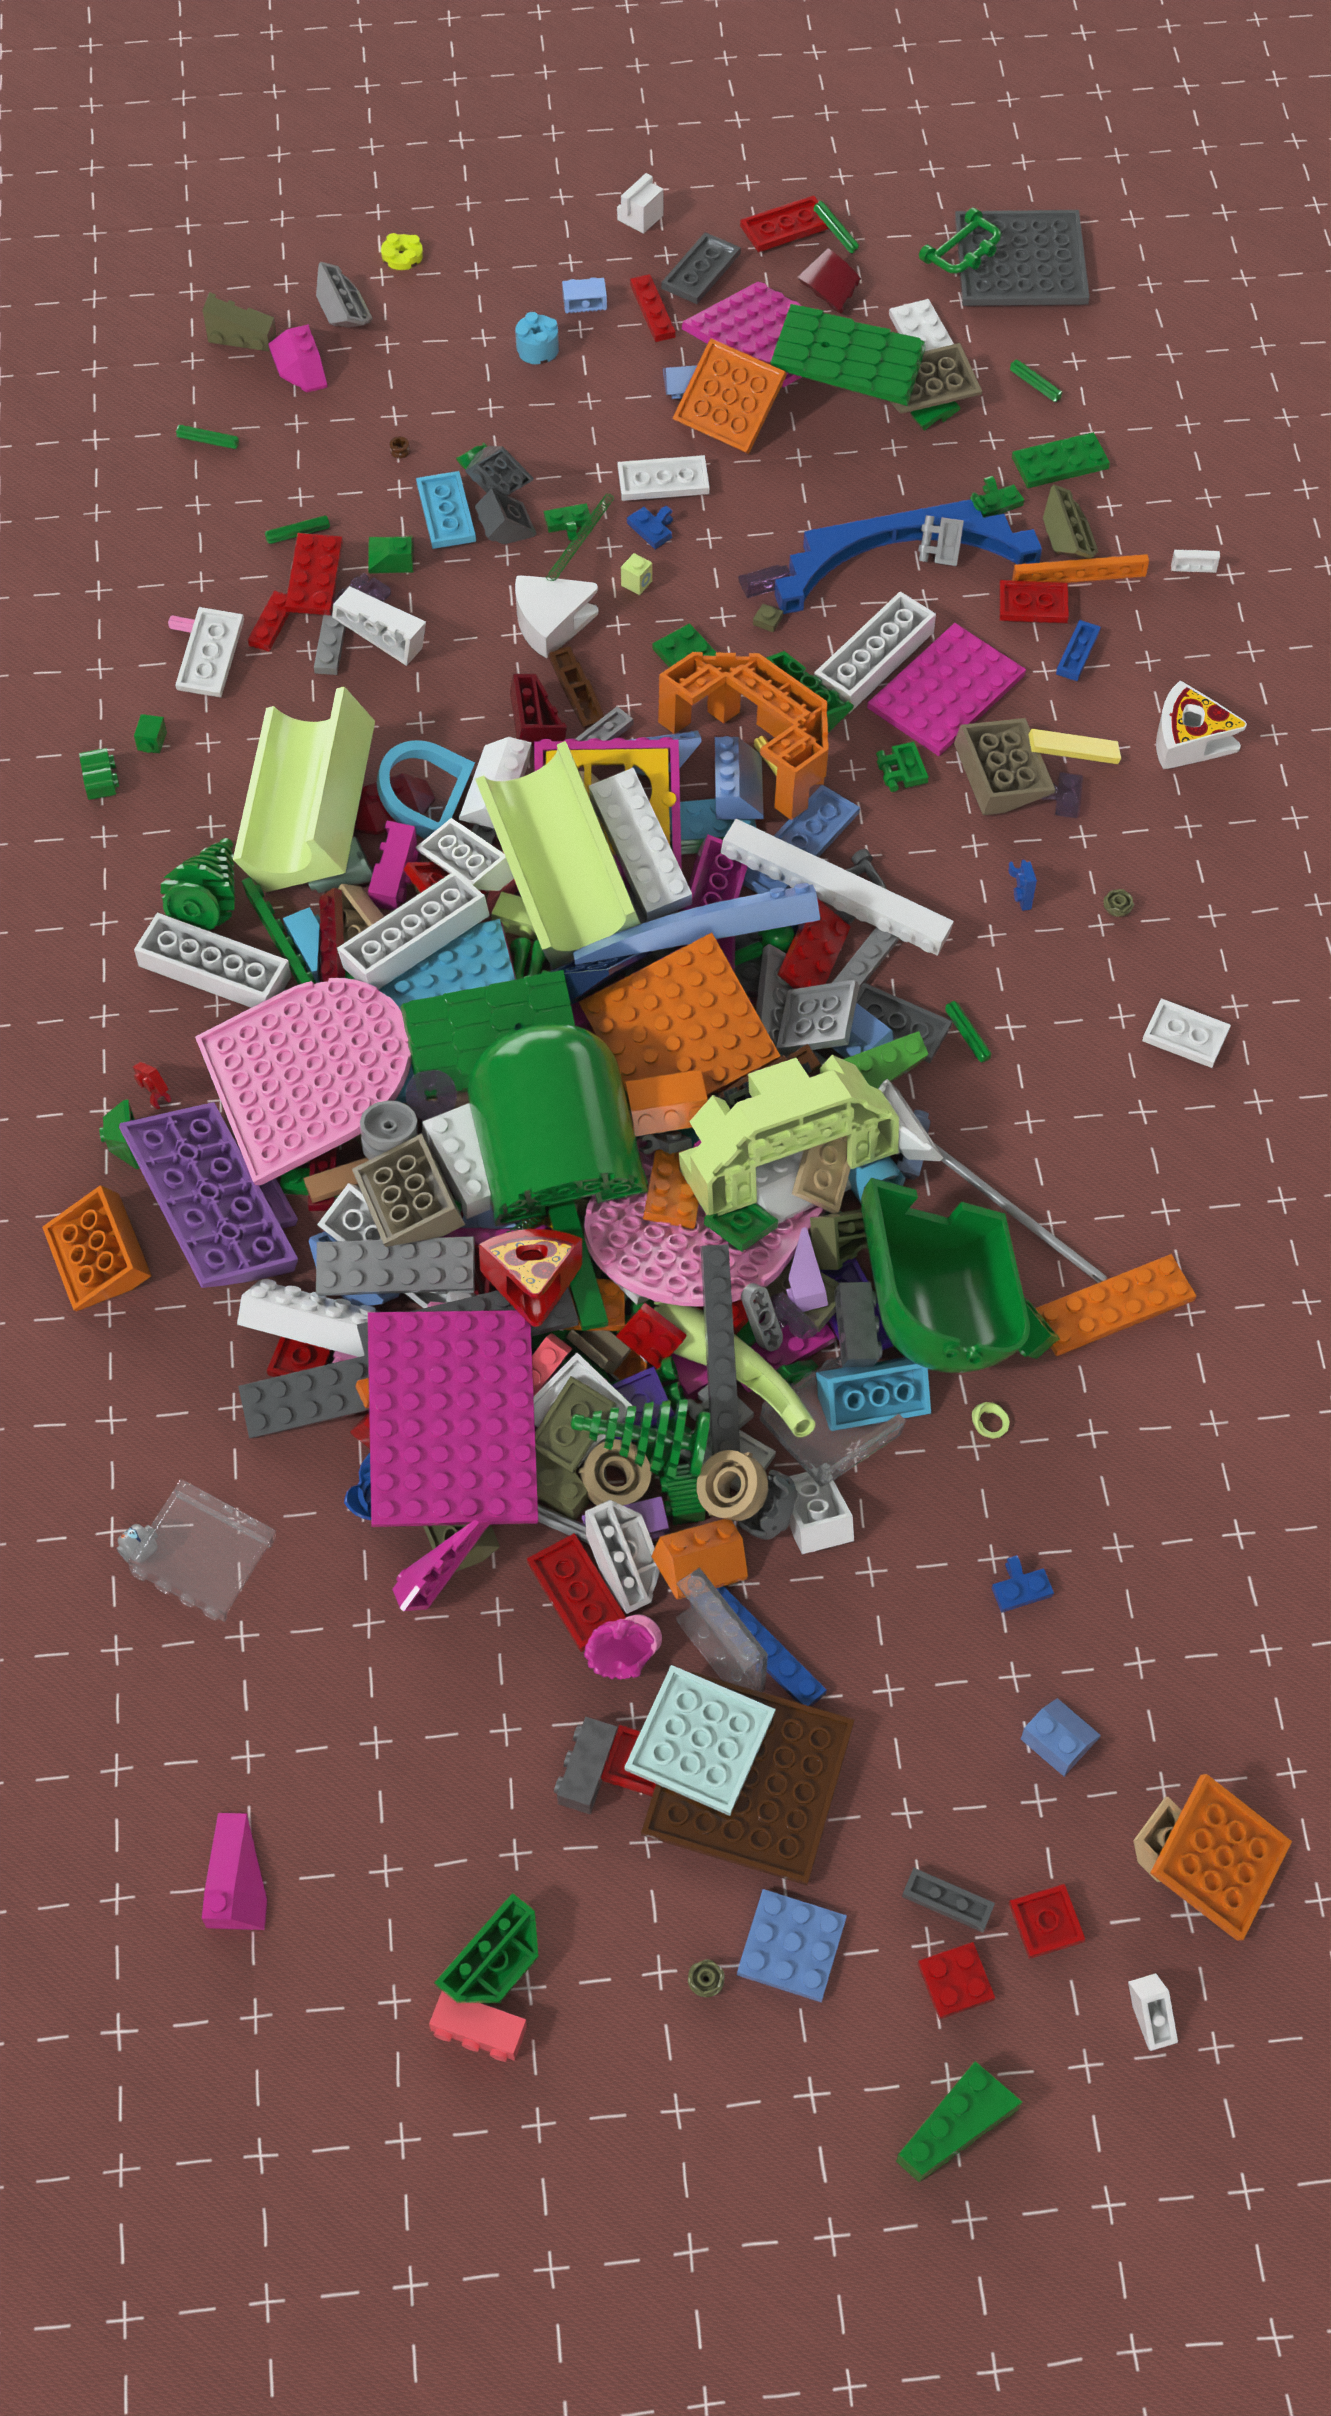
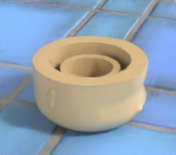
M614 1439L612 1451L604 1448V1442H602L585 1459L578 1473L581 1474V1481L588 1491L587 1497L596 1506L608 1500H612L622 1506L636 1503L647 1491L653 1473L650 1471V1463L646 1455L642 1467L634 1463L635 1444L630 1443L628 1457L626 1458L619 1455L621 1440ZM615 1466L622 1470L626 1477V1484L619 1487L610 1485L604 1477V1468Z
M734 1450L721 1451L711 1456L702 1466L700 1476L697 1479V1494L701 1505L710 1517L716 1516L732 1521H742L752 1517L763 1507L768 1494V1478L763 1466L752 1457V1453H741ZM739 1476L741 1479L740 1491L731 1498V1483Z

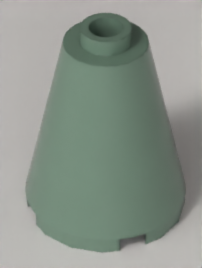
M356 837L352 838L346 873L308 882L312 891L317 890L318 893H323L333 888L338 889L341 884L356 886L371 882L373 870L369 866L367 857Z

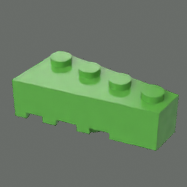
M918 1031L843 1060L856 1065L867 1083L879 1089L886 1079L892 1083L923 1062L928 1056V1052Z

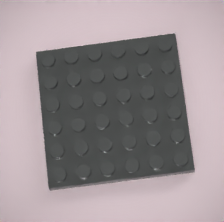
M1079 210L981 211L983 214L982 218L1000 229L1001 239L997 243L996 253L992 257L984 254L981 257V264L977 269L974 270L968 267L963 272H960L962 306L1089 304ZM955 211L956 234L968 225L965 222L967 211ZM979 226L957 244L959 263L964 260L967 253L975 252L983 240L991 239L993 234Z

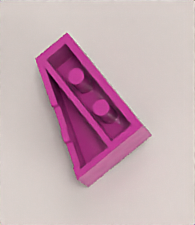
M387 821L385 826L388 834L386 843L381 842L380 850L383 851L379 864L375 863L368 895L376 907L394 911L400 907L401 903L405 902L407 885L412 883L404 868L407 862H420L421 853L416 849L415 826Z

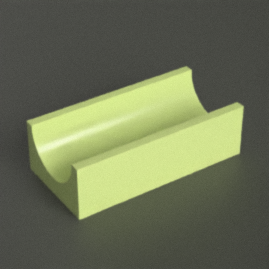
M345 687L336 689L329 720L320 722L301 721L283 714L274 706L266 708L233 860L265 892L346 873L375 720Z
M566 741L557 744L555 756L545 766L529 775L509 781H493L487 779L484 775L475 779L541 948L553 969L573 961V951L641 924Z

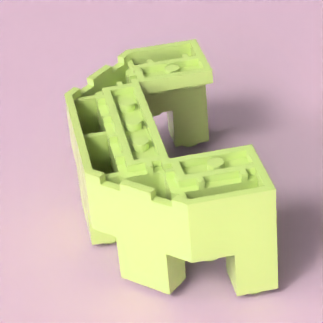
M831 1055L820 1068V1074L809 1078L797 1058H793L749 1073V1093L752 1098L737 1102L732 1109L729 1108L725 1100L712 1095L690 1120V1124L702 1143L697 1147L680 1152L679 1162L682 1175L691 1187L706 1215L718 1213V1216L757 1203L756 1167L844 1136H847V1163L851 1169L897 1154L899 1117L882 1091L870 1086L856 1065Z

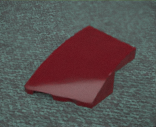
M830 249L825 250L798 276L803 285L812 289L817 297L826 301L831 309L840 314L845 310L843 305L846 299L852 297L854 289L861 280L860 276Z

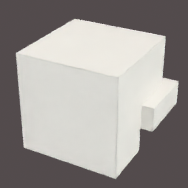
M647 173L621 195V205L617 206V220L643 234L663 216V188L653 184V176Z

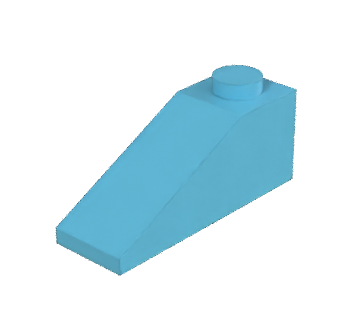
M309 907L284 917L283 921L286 934L291 937L297 954L300 953L307 972L310 971L316 983H320V917L318 914L314 916Z

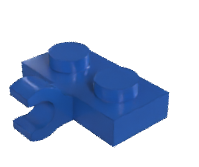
M664 506L654 516L645 507H642L627 517V524L649 545L657 549L672 539V532L665 525L673 521V518L670 516L673 511L668 506Z
M1022 860L1019 869L1014 867L1013 862H1009L1008 872L1017 881V887L1014 888L1015 901L1020 903L1022 911L1032 909L1037 882L1031 862Z
M1017 1555L1007 1558L1008 1563H1005L1006 1570L1011 1579L992 1585V1591L1001 1613L1051 1598L1054 1595L1044 1568L1023 1575L1022 1566Z

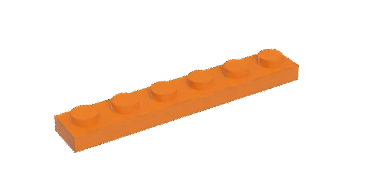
M1148 554L1019 564L1014 565L1012 581L1071 583L1146 577L1149 558Z

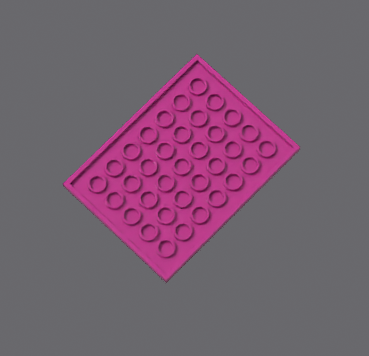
M517 1310L368 1312L371 1527L468 1525L475 1519H487L491 1522L490 1524L538 1523L531 1325Z

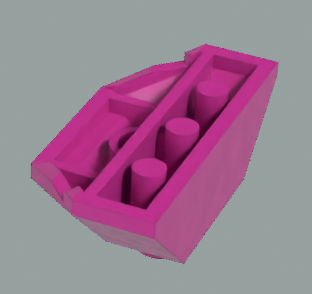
M309 325L287 329L268 344L280 377L293 385L301 387L305 392L328 388L321 358Z

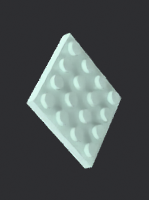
M671 1665L628 1758L625 1770L730 1816L776 1709Z

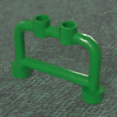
M974 207L970 208L965 215V222L968 225L937 250L930 245L923 246L919 252V259L926 264L934 263L952 274L963 272L968 267L975 270L980 266L981 257L984 254L992 257L996 253V245L1001 239V231L997 226L982 218L983 214L981 211ZM979 226L993 234L991 239L983 240L975 252L967 253L964 260L957 265H952L941 258Z

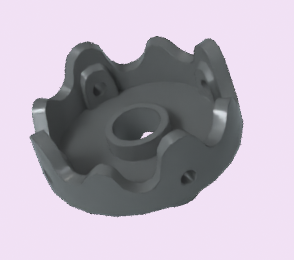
M770 1470V1476H767L768 1494L763 1507L752 1517L738 1521V1525L748 1531L750 1535L763 1540L772 1539L781 1531L787 1529L798 1496L794 1481L789 1476L775 1470Z

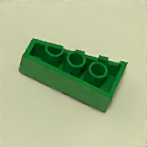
M975 2061L900 2151L896 2162L918 2182H921L959 2152L972 2145L974 2141L1017 2112L1022 2105V2101Z

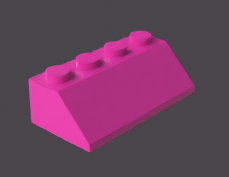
M707 834L701 844L688 883L692 892V904L680 909V912L739 898L748 866L736 860H731L721 853L723 840Z

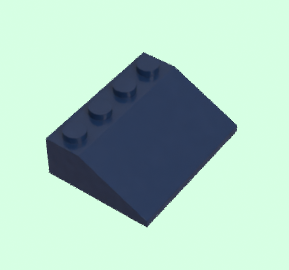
M652 951L575 965V960L550 972L564 970L570 1006H572V1002L581 1001L584 996H589L594 991L605 988V984L619 977L651 954Z

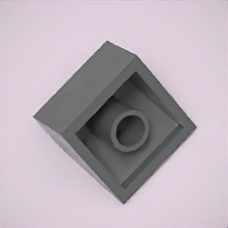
M491 488L475 505L479 515L478 518L485 529V535L491 541H497L505 545L536 535L530 517L521 501Z

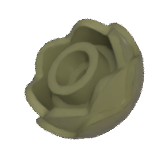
M1123 889L1112 890L1104 897V908L1112 916H1126L1134 907L1132 896Z
M706 1959L691 1966L688 1974V1984L696 1995L706 1998L712 1997L723 1988L724 1971L712 1960ZM708 1977L709 1981L705 1982L703 1978Z

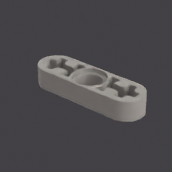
M750 1283L744 1288L741 1299L758 1346L768 1351H775L782 1343L783 1334L766 1288ZM765 1311L766 1317L764 1321L759 1324V1316L762 1312Z

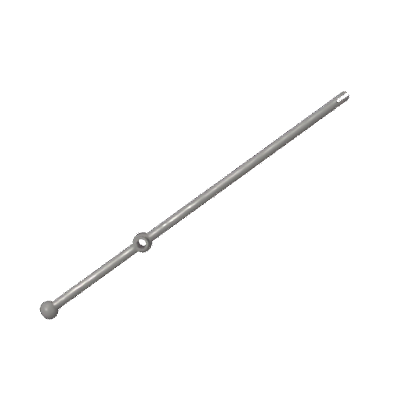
M812 1050L821 1065H823L827 1059L815 1050ZM935 1144L943 1156L941 1161L1096 1282L1100 1283L1107 1280L1106 1275Z

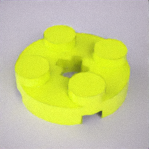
M389 234L381 247L382 260L386 261L390 268L396 270L410 269L411 265L416 262L418 265L423 258V247L417 235Z

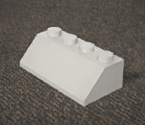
M507 737L484 746L459 820L494 828L475 779L483 775L493 781H509L524 777L530 761L531 742Z
M452 818L416 846L417 851L451 874L455 870L458 871L478 890L499 891L514 879L504 853Z
M803 1151L756 1168L757 1203L755 1204L779 1220L778 1224L816 1206L792 1194ZM849 1178L847 1180L845 1191L851 1189V1183Z

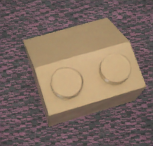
M1169 1797L1163 1799L1134 1839L1137 1861L1149 1874L1182 1812ZM1150 1874L1156 1880V1882H1161L1152 1874Z

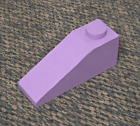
M807 1227L801 1229L789 1274L790 1288L786 1289L789 1304H795L797 1313L828 1306L826 1290Z

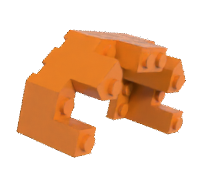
M692 652L659 674L658 723L673 734H676L691 723L692 705L706 696L707 712L723 724L740 713L741 694L757 705L756 724L775 737L760 748V755L777 767L774 808L790 820H793L808 809L809 789L815 784L824 785L827 771L828 721L826 700L759 653H749V657L736 656V653L716 652V656H703V652Z

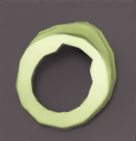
M984 1402L977 1405L972 1411L973 1424L982 1436L994 1439L1003 1436L1008 1431L1010 1424L1008 1415L999 1405L992 1402ZM984 1412L998 1415L1002 1420L1003 1426L1001 1430L997 1432L986 1430L980 1421L981 1415Z

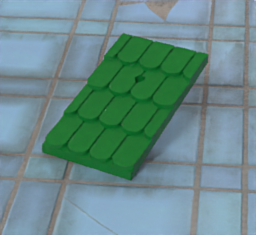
M790 304L789 312L787 313L770 362L772 366L787 373L908 406L926 349L925 341L918 337L891 332V329L854 322L851 318L826 314L824 310Z
M564 970L526 976L522 979L444 993L440 996L403 1003L401 1005V1012L408 1038V1047L411 1053V1064L419 1101L467 1092L469 1076L478 1057L493 1042L513 1031L540 1024H568L575 1026Z

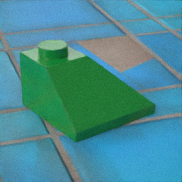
M413 536L369 537L368 573L413 572Z
M129 1099L120 1102L103 1116V1127L99 1128L101 1142H106L109 1152L133 1168L140 1169L119 1128L120 1123L135 1120Z

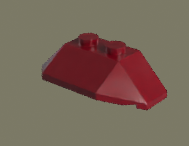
M404 773L390 777V784L396 797L408 808L425 815L431 804L435 801V796L427 781ZM377 782L362 787L354 830L375 835L387 832L385 828L387 821H396L386 811L380 800Z

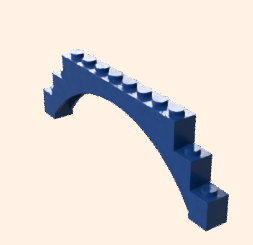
M971 499L804 531L803 547L805 552L790 555L789 572L791 576L775 579V597L783 614L803 611L804 601L812 589L830 571L843 562L877 547L899 542L922 540L923 531H921L922 524H925L926 515L935 516L933 526H940L941 517L964 520L961 544L985 549L1017 565L1040 563L1042 547L1034 529L1012 533L1005 514L983 518L981 511L974 507ZM932 533L931 540L938 541L939 533Z

